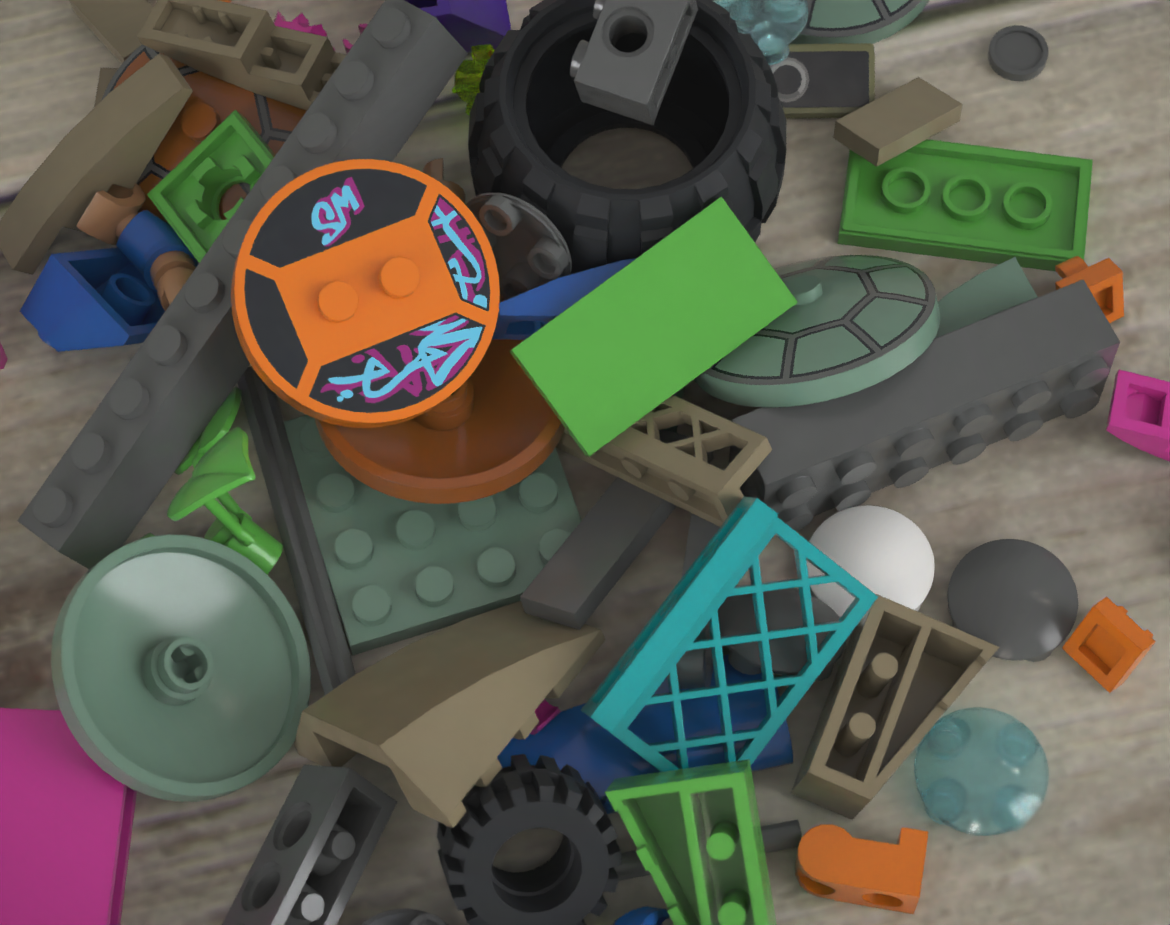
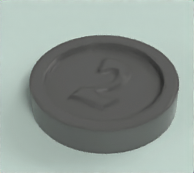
M1020 25L1005 27L993 36L988 50V60L992 69L1001 77L1011 81H1027L1035 78L1045 68L1048 58V45L1043 36L1032 28Z

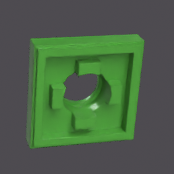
M234 110L147 195L200 263L244 201L241 197L232 209L223 214L226 220H222L219 214V203L223 194L234 184L242 182L248 183L251 191L275 157V153L250 122L238 111Z

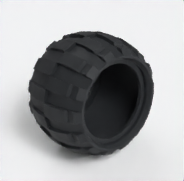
M543 0L529 9V15L523 19L520 30L507 31L485 66L479 83L480 93L476 94L469 114L468 151L470 171L476 196L484 193L508 194L524 200L541 211L556 226L568 246L572 262L571 274L620 260L638 258L721 196L753 241L756 242L761 233V223H766L776 207L784 177L786 117L780 99L777 98L778 88L770 66L751 35L739 33L736 21L730 18L729 11L712 0H696L698 11L653 125L581 102L574 83L575 78L570 76V67L579 42L582 39L590 41L598 21V19L593 18L596 0ZM638 33L626 34L617 41L615 48L621 52H634L644 45L647 38ZM638 128L652 131L677 145L687 156L693 169L681 177L661 185L640 189H613L591 184L572 176L563 170L562 166L569 154L580 143L591 136L612 129Z

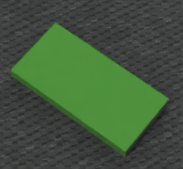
M926 139L883 164L875 166L850 150L837 244L992 264H1001L1015 257L1021 267L1055 271V265L1075 256H1079L1084 260L1093 160Z
M721 196L509 352L585 456L589 457L798 302Z

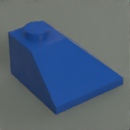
M116 247L51 254L20 312L37 329L39 337L47 345L53 347L57 352L143 343L165 310L160 303L157 292L148 286L143 275Z

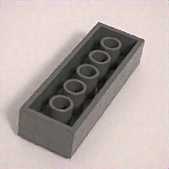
M1084 279L935 338L923 354L903 370L861 391L808 405L776 408L762 407L732 419V422L767 437L772 451L742 484L740 490L745 497L760 499L779 514L777 516L779 519L797 532L807 526L814 516L836 508L838 511L859 506L871 496V493L892 484L896 488L907 487L921 480L929 472V469L949 461L955 465L966 463L979 456L986 449V446L1005 438L1013 442L1019 441L1038 431L1044 422L1065 415L1068 419L1076 418L1089 412L1099 403L1120 341ZM734 445L730 446L728 465L740 453L741 448Z

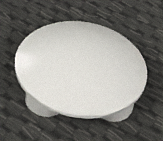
M870 505L844 509L826 519L816 529L809 541L874 594L883 596L917 612L931 589L935 571L931 546L915 523L894 510ZM807 561L809 577L825 575ZM835 582L810 585L814 596L831 607L839 617L843 615L855 599Z

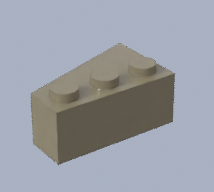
M876 594L878 598L851 634L791 794L853 820L874 798L1000 647Z

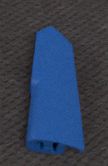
M729 654L723 656L726 684L762 679V673L748 675L737 671L729 664ZM714 667L710 686H716ZM667 677L654 694L669 692ZM775 687L776 702H777L778 699L780 698V695H779V692H778L777 687ZM764 689L728 694L732 732L757 728L767 715ZM717 695L681 700L685 738L722 733ZM670 702L645 705L627 729L647 744L675 740ZM586 703L561 711L541 731L535 735L529 734L525 740L513 737L497 756L502 768L511 766V755L520 754L526 755L530 765H536L540 755L554 758L559 770L566 764L579 771L584 783L589 781L607 814L618 812L614 811L605 794L606 789L614 779L660 772L583 713L581 709ZM787 720L783 722L752 763V772L793 763V749ZM747 740L734 741L735 756ZM723 743L686 748L689 768L725 763ZM676 750L658 752L678 767Z

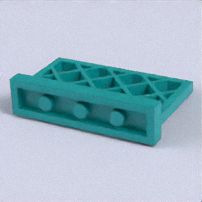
M744 496L581 709L583 713L660 772L689 768L686 748L723 743L725 763L750 759V764L752 765L878 598L876 594L779 519L777 517L779 514L758 498ZM776 535L794 550L797 578L762 583L759 555L773 536ZM807 561L825 575L809 577ZM749 569L751 585L736 586ZM835 582L855 598L838 621L814 624L810 585ZM798 587L803 626L768 630L763 592ZM752 593L757 632L721 637L717 611L728 596ZM708 623L710 638L695 640ZM830 631L817 648L816 633ZM804 635L807 653L806 664L796 675L773 678L769 639ZM758 641L762 679L726 684L722 646ZM711 647L716 686L679 691L677 662L686 651ZM667 677L669 692L654 694ZM789 685L776 702L775 687ZM764 689L767 712L765 718L757 728L732 732L728 694ZM717 695L722 733L685 738L681 700ZM670 702L675 740L647 744L627 729L645 705ZM747 740L735 756L734 741ZM676 750L678 767L658 752Z

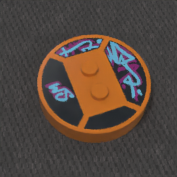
M350 159L317 167L298 176L275 193L259 211L244 237L235 262L231 287V305L235 330L249 363L261 380L279 398L296 410L329 424L353 428L384 427L413 419L428 412L453 394L471 376L483 359L496 327L500 301L499 275L490 242L482 226L464 202L445 185L417 169L399 163L375 159Z

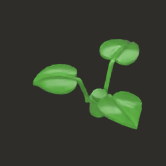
M235 386L174 473L180 475L191 465L194 468L192 477L180 488L171 501L167 517L176 522L204 505L216 517L204 538L235 550L268 574L280 558L283 544L252 521V517L243 511L228 493V491L256 479L248 454L249 439L247 433L240 427H236L228 432L236 418L241 402L242 390ZM148 533V534L144 535L143 537H141L140 539L147 538V537H151V536H155V535H153L152 533Z

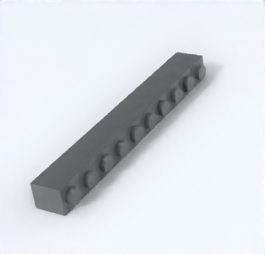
M385 0L17 520L19 523L55 550L89 570L110 553L123 546L250 365L235 330L231 305V287L235 262L251 223L275 193L287 183L310 170L333 162L350 159H375L390 162L395 159L468 55L436 17L404 0Z

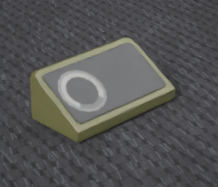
M873 44L758 45L772 70L778 88L777 98L780 99L786 118H842L875 100V49Z

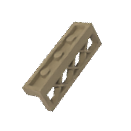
M674 395L589 457L585 456L566 428L556 445L557 448L719 527L722 526L744 497L740 490L742 484L772 451L767 437ZM684 423L691 425L693 428V437L668 444L660 441L659 430ZM732 445L742 449L725 470L708 463L707 452Z

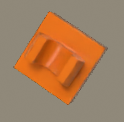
M1075 256L1055 265V271L1063 278L1055 282L1056 290L1084 279L1109 323L1124 317L1123 271L1110 258L1088 267L1082 258Z
M1105 597L1091 608L1062 649L1111 693L1126 681L1156 641L1153 640V634L1148 629L1144 631L1126 615L1128 611L1123 606H1117L1108 597Z

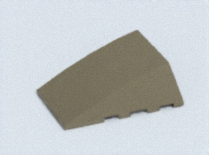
M521 601L476 615L408 644L355 674L304 709L301 713L294 747L300 756L321 766L342 767L357 753H360L390 767L413 810L454 828L467 812L462 803V799L474 785L479 787H487L502 769L497 756L513 737L523 740L527 738L539 723L534 712L545 698L558 699L606 639L601 629L584 624L580 630L526 614Z

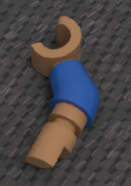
M137 183L133 189L112 184L108 192L104 190L96 192L76 227L107 244L117 245L120 252L143 275L148 286L157 292L160 303L166 311L199 262L169 223L148 210L138 213L146 198L145 193Z

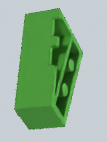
M750 759L616 778L606 789L605 794L614 811H618L637 847L636 853L645 870H649L668 907L667 912L674 925H777Z

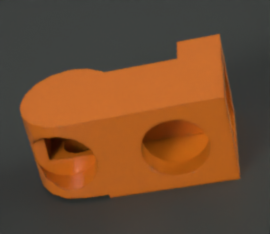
M820 824L809 829L801 838L795 859V876L800 886L808 893L821 898L914 914L920 898L929 831L901 827L897 843L890 844L853 838L841 827L833 824Z

